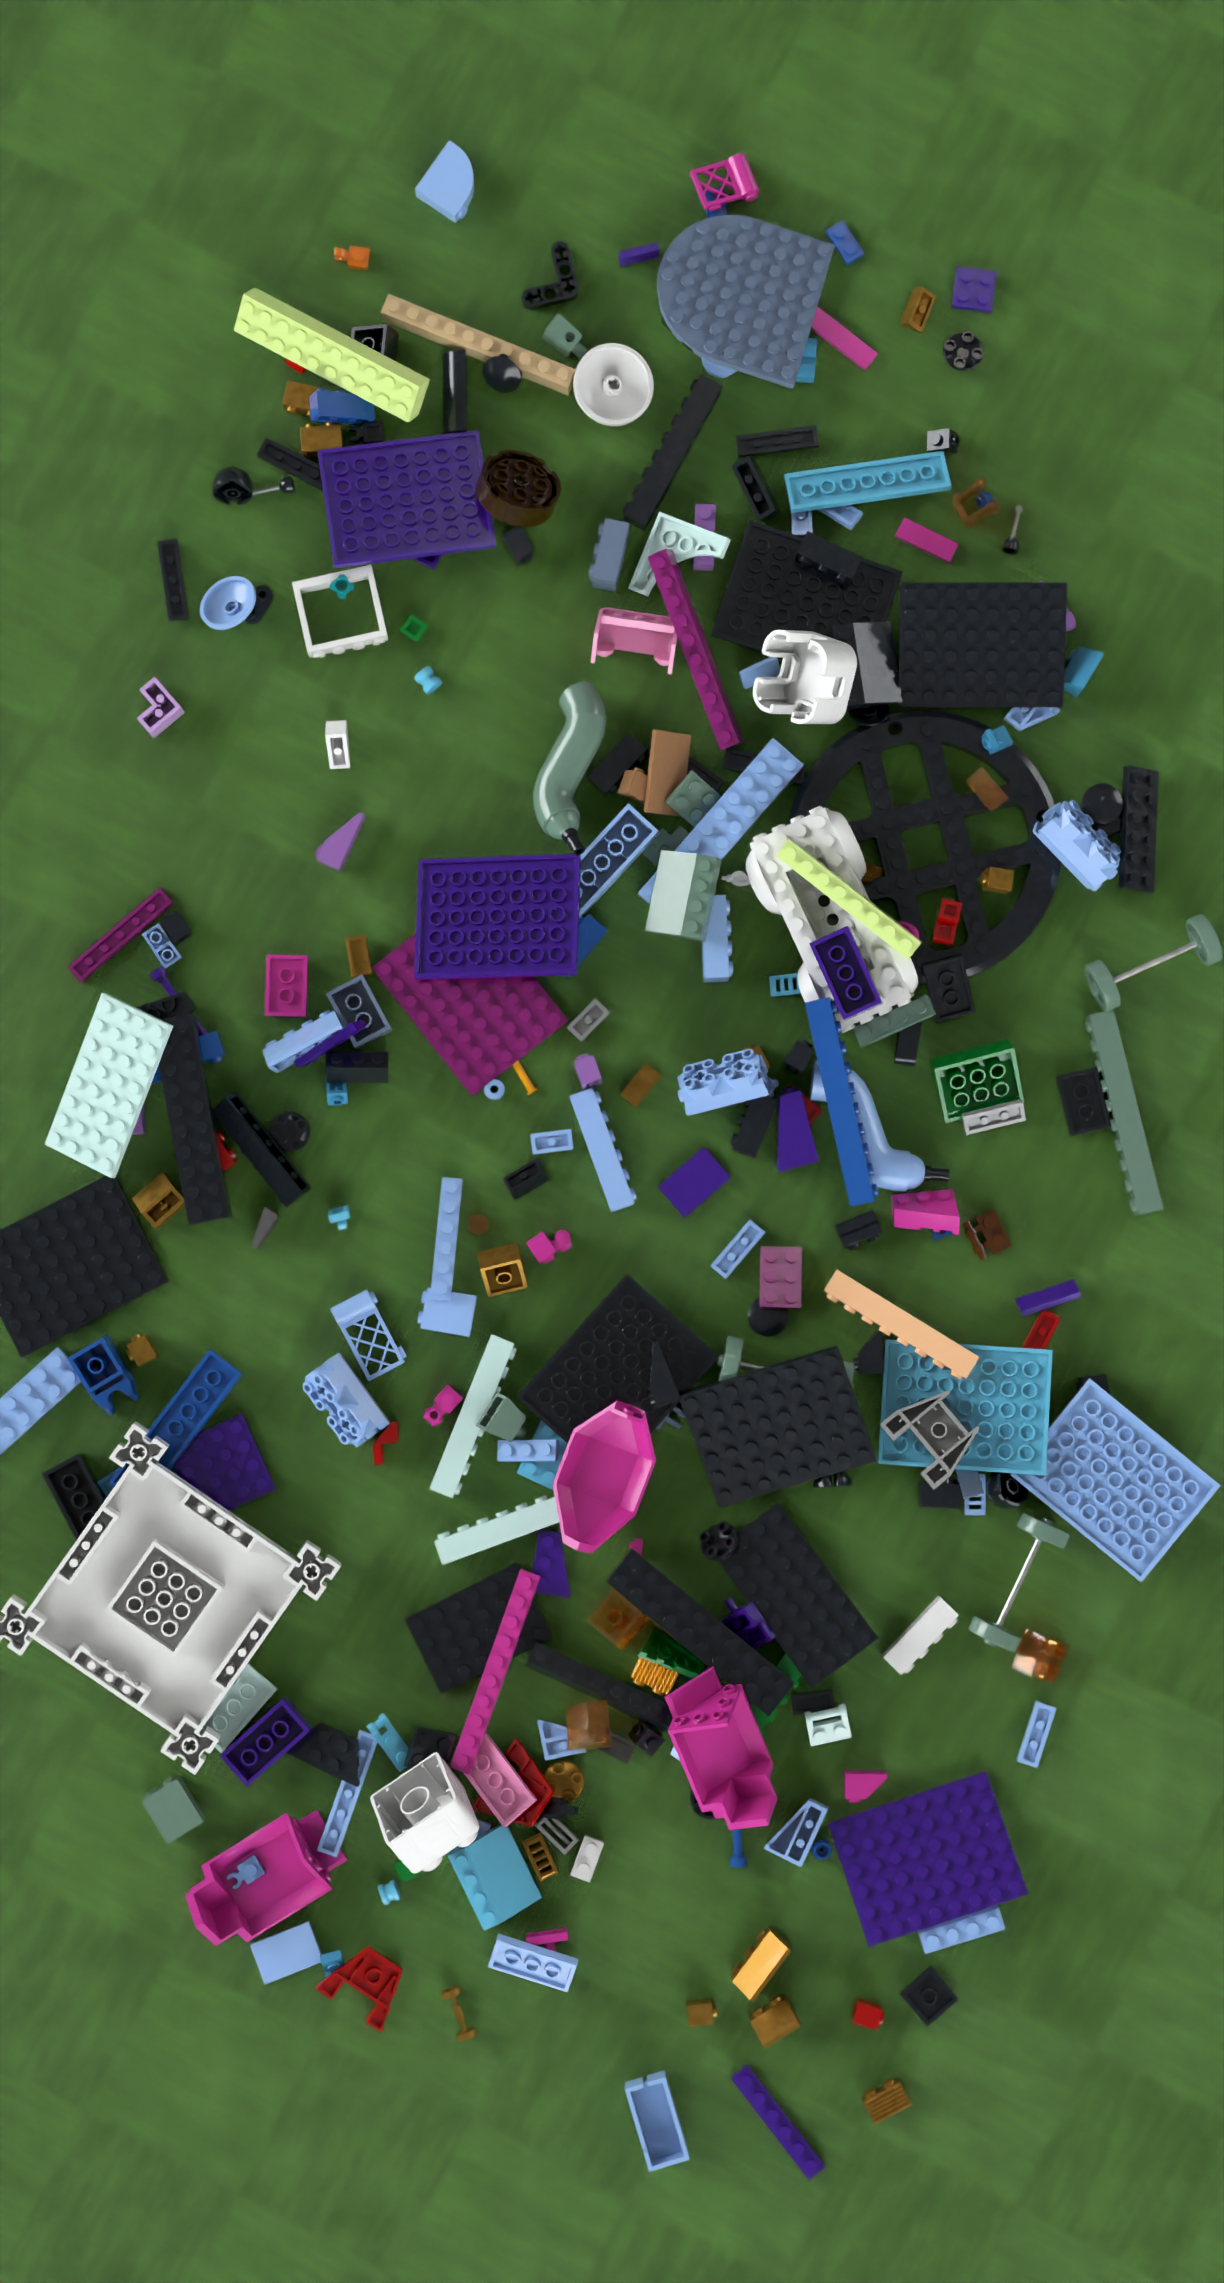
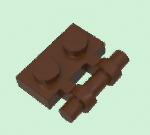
M994 1209L975 1217L978 1224L975 1227L972 1226L970 1220L963 1223L966 1230L964 1233L966 1237H969L974 1247L972 1250L974 1254L978 1255L980 1261L988 1258L984 1251L987 1248L994 1255L1012 1246ZM980 1231L982 1232L984 1239L986 1241L983 1244L980 1243V1240L976 1234Z

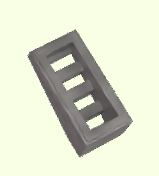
M264 1207L252 1242L251 1248L254 1250L261 1248L280 1218L278 1214L267 1207Z

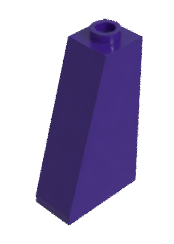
M794 1086L783 1088V1092L778 1093L776 1167L779 1172L819 1161L801 1091L799 1088H794Z

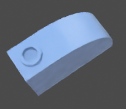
M449 140L416 186L415 192L417 198L455 223L467 213V207L474 193V177L472 165L465 152Z

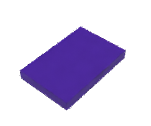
M703 1147L660 1184L658 1189L685 1218L731 1177L707 1149Z

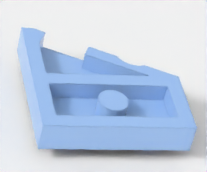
M1013 707L1004 720L1020 732L1057 715L1060 709L1057 707Z
M537 1720L545 1761L586 1752L582 1731Z

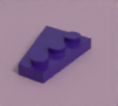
M539 1529L533 1573L540 1575L541 1578L535 1593L571 1598L560 1532Z

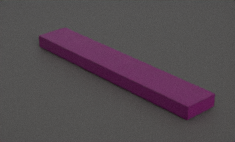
M161 887L158 888L67 968L80 983H83L169 909L174 902Z

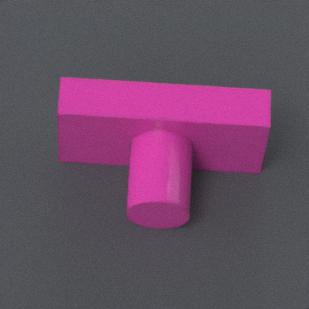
M568 1927L526 1933L527 1943L533 1945L542 1944V1948L555 1952L554 1942L569 1939Z

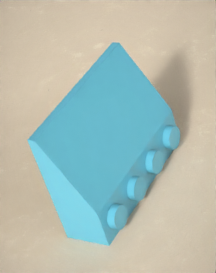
M498 1825L477 1835L470 1845L466 1847L457 1846L448 1853V1858L484 1931L504 1922L542 1898L508 1826Z

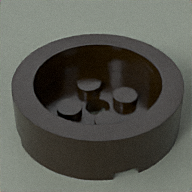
M503 450L499 451L498 455L493 457L490 455L485 460L476 484V494L481 505L495 518L514 526L532 527L543 524L552 516L561 493V483L556 472H551L545 466L546 462L523 451Z

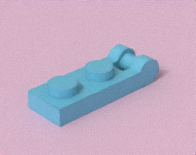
M382 1713L378 1716L379 1719L377 1721L369 1723L366 1727L397 1770L401 1772L406 1768L404 1763L409 1748L385 1714ZM384 1726L386 1729L379 1733L378 1730Z

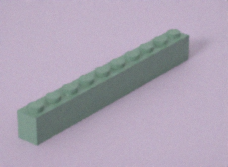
M1114 1009L1108 1012L1103 1011L1088 1015L1085 1021V1028L1087 1033L1090 1032L1091 1034L1090 1048L1096 1054L1097 1060L1094 1063L1097 1071L1101 1074L1102 1080H1100L1102 1092H1105L1107 1100H1105L1107 1112H1110L1112 1119L1109 1120L1112 1132H1115L1117 1139L1114 1140L1117 1152H1120L1122 1159L1119 1160L1122 1172H1125L1127 1179L1124 1180L1126 1191L1130 1192L1132 1199L1129 1200L1130 1209L1132 1212H1135V1215L1162 1210L1163 1205Z

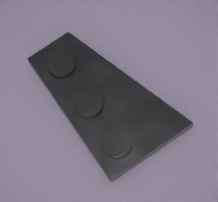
M181 992L135 1007L158 1019L190 1014L197 1010L187 992Z

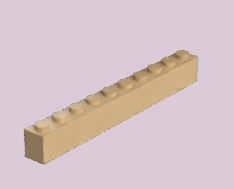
M388 294L381 310L384 322L451 349L466 350V355L486 362L491 357L499 356V354H506L522 372L523 378L569 396L576 369Z

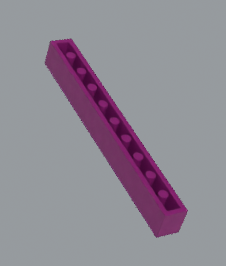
M664 549L648 556L720 750L745 742L673 550Z

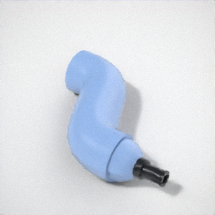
M814 1059L810 1100L827 1102L818 1060ZM851 1070L852 1073L849 1074L850 1082H854L856 1094H853L854 1101L859 1103L861 1111L858 1119L859 1123L863 1122L865 1135H862L864 1143H868L870 1155H867L868 1164L872 1163L874 1175L871 1176L873 1184L876 1183L878 1187L892 1191L906 1192L907 1189H914L920 1186L923 1181L930 1182V1180L948 1182L949 1169L931 1168V1165H924L923 1161L916 1155L910 1154V1151L896 1150L889 1146L872 1095L865 1082L855 1071Z

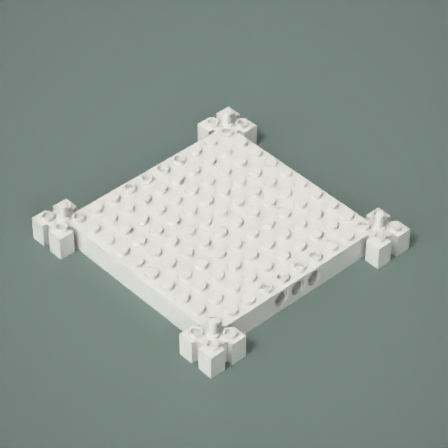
M135 1421L124 1436L128 1440L127 1444L125 1445L120 1442L109 1457V1459L122 1468L126 1463L129 1464V1467L28 1610L25 1609L28 1603L15 1594L7 1601L1 1610L5 1617L0 1615V1641L4 1637L8 1639L10 1643L7 1647L21 1656L32 1640H36L165 1728L171 1735L162 1746L160 1752L172 1760H175L177 1756L184 1759L181 1766L195 1775L205 1762L206 1755L203 1752L206 1751L210 1754L221 1737L219 1733L209 1726L203 1731V1726L301 1586L304 1584L303 1592L317 1601L327 1587V1583L323 1580L326 1577L332 1580L340 1569L341 1562L329 1554L325 1558L319 1555L321 1548L308 1539L298 1552L297 1557L292 1555L157 1462L170 1444L157 1435L151 1440L146 1436L149 1430Z

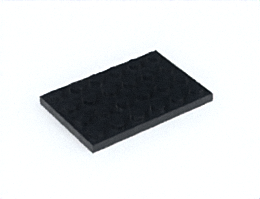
M517 1563L404 1619L441 1694L484 1672L520 1571ZM534 1598L512 1658L532 1649L536 1642L542 1644L553 1638Z

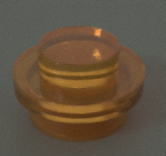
M481 1214L473 1215L468 1221L469 1230L476 1235L485 1233L489 1226L487 1218Z

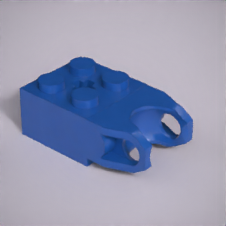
M108 1334L67 1358L88 1394L90 1393L95 1403L101 1406L109 1416L116 1412L112 1400L114 1391L124 1392L133 1402L140 1398L136 1390L134 1377ZM97 1360L100 1361L101 1366H96L95 1362Z

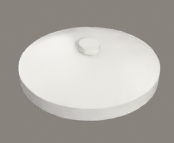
M606 343L592 348L582 357L574 373L573 390L580 408L591 419L607 426H622L639 418L647 409L653 396L654 382L647 362L638 352L626 345Z

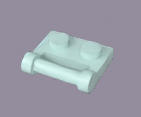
M845 1703L840 1704L839 1707L818 1712H804L811 1746L852 1738ZM841 1715V1717L813 1723V1721Z

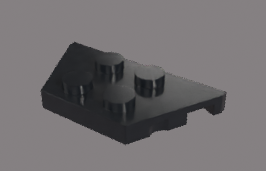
M323 1722L318 1723L287 1751V1754L356 1787L360 1785V1779L358 1780L359 1757L357 1754L359 1739Z

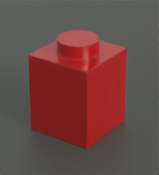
M856 1998L851 2020L854 2024L877 2030L878 2025L883 2023L885 2012H882L883 2009L880 2004Z

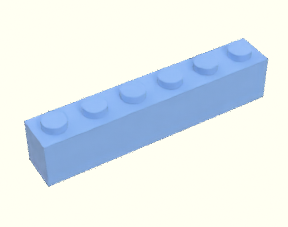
M593 1088L570 1095L569 1098L611 1213L634 1205L633 1200L637 1199L633 1187H628L627 1180H630L626 1168H621L619 1161L623 1159L620 1150H615L612 1142L616 1141L612 1129L608 1130L605 1124L609 1120L605 1110H600L599 1103H602L598 1091L594 1092Z

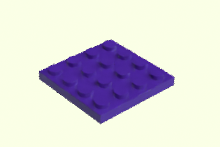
M243 1413L200 1432L174 1465L179 1477L227 1510L236 1508L277 1489Z

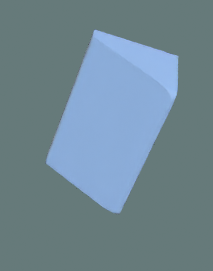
M770 657L739 671L738 678L743 688L748 689L754 686L757 677H774L779 675L780 666L778 658Z

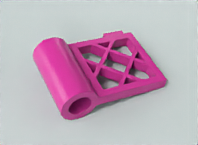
M738 153L728 160L690 171V176L704 210L708 209L709 212L721 209L722 204L739 199L746 200V202L753 201L760 192L744 153ZM724 167L727 174L726 178L723 179L714 174L716 169ZM704 174L710 177L707 185L700 182L697 175ZM711 179L722 183L720 191L709 186ZM724 185L732 188L734 195L728 196L722 193ZM706 190L717 195L716 200L707 202L705 197Z

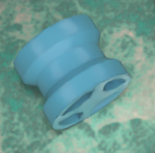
M394 1879L390 1880L386 1885H378L379 1894L384 1905H388L392 1900L398 1901L401 1899L399 1888Z

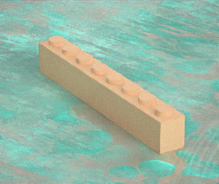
M839 1270L835 1271L824 1289V1292L827 1293L826 1298L834 1303H837V1301L845 1304L844 1309L852 1314L858 1312L863 1315L861 1319L868 1324L876 1323L880 1326L879 1330L888 1336L891 1333L898 1337L896 1341L906 1347L909 1344L915 1347L914 1352L923 1358L926 1355L933 1358L932 1363L941 1369L946 1366L952 1370L950 1374L959 1380L962 1377L967 1379L979 1360V1356Z

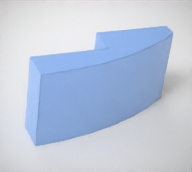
M159 923L142 933V936L165 969L182 958Z

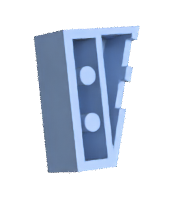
M810 1798L763 1849L802 1867L829 1807Z

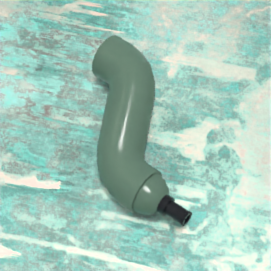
M588 681L571 685L562 693L559 699V706L566 717V723L538 774L533 792L534 812L543 832L552 838L563 840L565 844H568L572 854L575 856L583 854L585 848L578 838L577 831L580 824V812L573 801V796L600 747L606 727V712L603 700L593 683Z

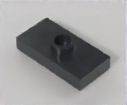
M832 1689L791 1694L794 1716L804 1715V1712L808 1711L813 1713L835 1708Z

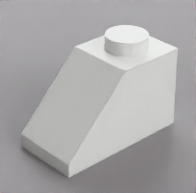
M346 720L326 721L325 737L330 769L350 768L349 737Z

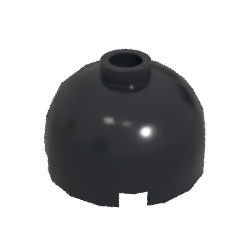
M235 466L220 470L214 477L212 485L213 497L227 505H230V501H238L237 505L249 502L252 499L253 483L249 474Z
M993 1472L986 1486L990 1500L996 1506L1003 1509L1022 1505V1502L1027 1499L1028 1489L1010 1475L1011 1473Z

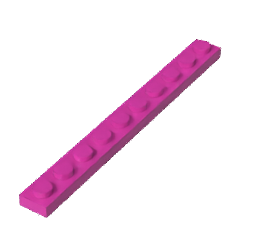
M520 1569L453 1756L450 1767L468 1775L472 1772L541 1576L525 1569Z

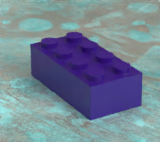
M848 926L809 943L843 1020H849L884 1004Z
M284 1696L219 1756L245 1786L248 1787L312 1729V1726L289 1699Z

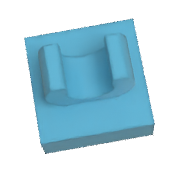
M344 1205L328 1210L330 1224L337 1222L339 1230L346 1229V1219L350 1218L349 1206Z

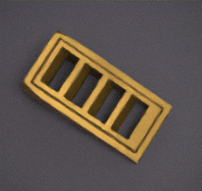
M541 1832L522 1841L540 1882L559 1873V1869ZM540 1841V1845L530 1849L529 1845ZM541 1849L544 1850L543 1853L534 1857L533 1853ZM545 1857L548 1858L547 1861L538 1865L537 1861ZM551 1865V1869L543 1873L541 1872V1869Z

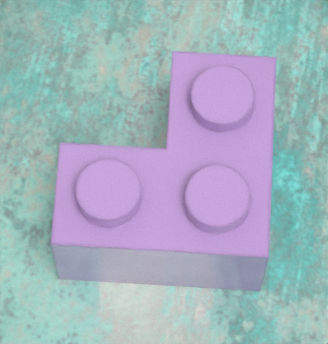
M156 677L139 689L152 706L137 717V719L153 738L158 736L185 713Z

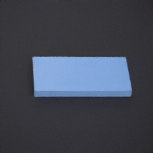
M498 1934L488 1967L568 1992L579 1959Z

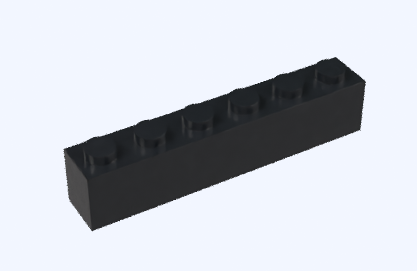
M237 1092L225 1097L213 1108L216 1120L224 1127L230 1138L235 1141L241 1152L249 1159L255 1170L260 1173L266 1184L274 1191L286 1208L298 1202L312 1189Z

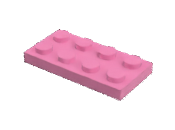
M485 1733L472 1772L469 1775L464 1773V1775L502 1826L507 1827L537 1799L491 1737Z

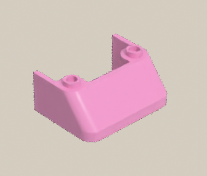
M601 608L594 631L591 663H595L597 654L601 657H608L616 649L654 655V660L659 665H669L668 674H672L677 634L670 616L615 608Z

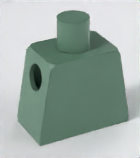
M558 313L545 329L542 339L565 357L574 353L578 358L582 359L588 351L580 343L583 335Z
M497 1392L476 1424L478 1428L509 1442L515 1436L519 1439L523 1438L527 1432V1429L522 1426L526 1416L509 1398Z

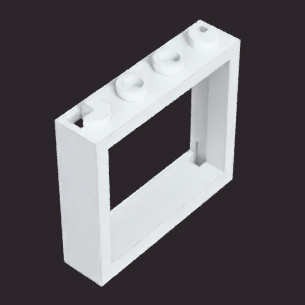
M372 565L292 582L309 657L323 658L328 653L341 654L346 649L353 648V650L365 648V645L373 644L376 646L389 640ZM341 574L345 575L350 583L368 579L380 630L312 645L301 594L330 588V584Z

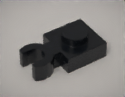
M383 421L362 422L363 428L354 425L349 426V432L357 433L355 437H349L351 443H357L361 439H364V444L385 442Z

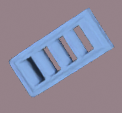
M978 1473L984 1494L975 1496L980 1497V1501H969V1498L964 1499V1515H985V1473ZM969 1505H980V1509H969Z

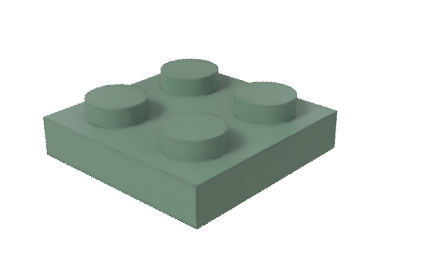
M691 770L665 802L693 827H696L722 796Z

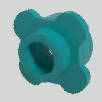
M343 574L339 575L330 584V589L335 591L340 599L346 598V594L355 588L354 584L350 583Z

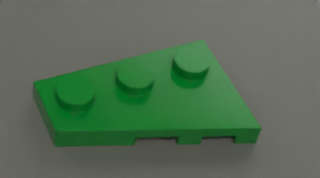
M656 1627L650 1632L637 1656L693 1679L700 1675L705 1665L693 1653Z

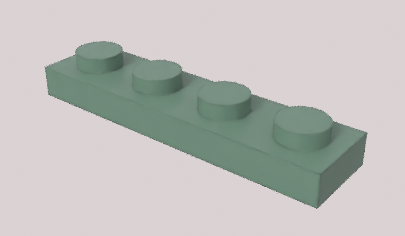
M925 995L871 1021L860 1024L853 1029L860 1047L863 1048L936 1015L930 997Z

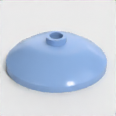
M230 576L216 582L202 598L200 604L202 620L207 626L217 630L237 626L251 613L256 602V590L248 579L241 576Z

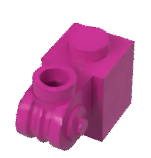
M566 1230L557 1231L555 1235L556 1240L554 1241L549 1240L542 1231L526 1242L538 1262H544L545 1264L555 1259L554 1254L559 1250L563 1253L572 1247L570 1242L571 1236Z
M447 1384L434 1399L436 1403L430 1408L427 1407L425 1409L423 1418L428 1423L430 1422L433 1427L441 1424L443 1415L446 1412L450 1414L464 1397L451 1385Z

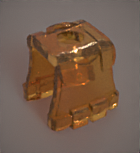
M983 477L976 480L974 486L961 494L958 492L953 497L952 505L963 525L968 528L976 525L977 521L989 514L993 516L1000 511V506L996 500L970 516H967L961 503L986 489V482Z

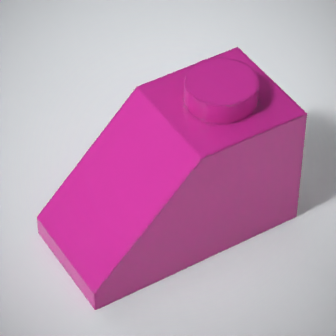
M844 1770L845 1799L855 1803L861 1802V1799H867L887 1779L886 1771Z

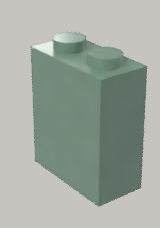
M181 1776L177 1778L169 1777L162 1782L163 1787L158 1790L155 1787L145 1793L146 1797L141 1801L167 1844L187 1833L206 1819Z

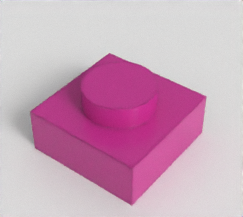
M635 1537L634 1542H630L629 1550L632 1548L641 1555L643 1538Z

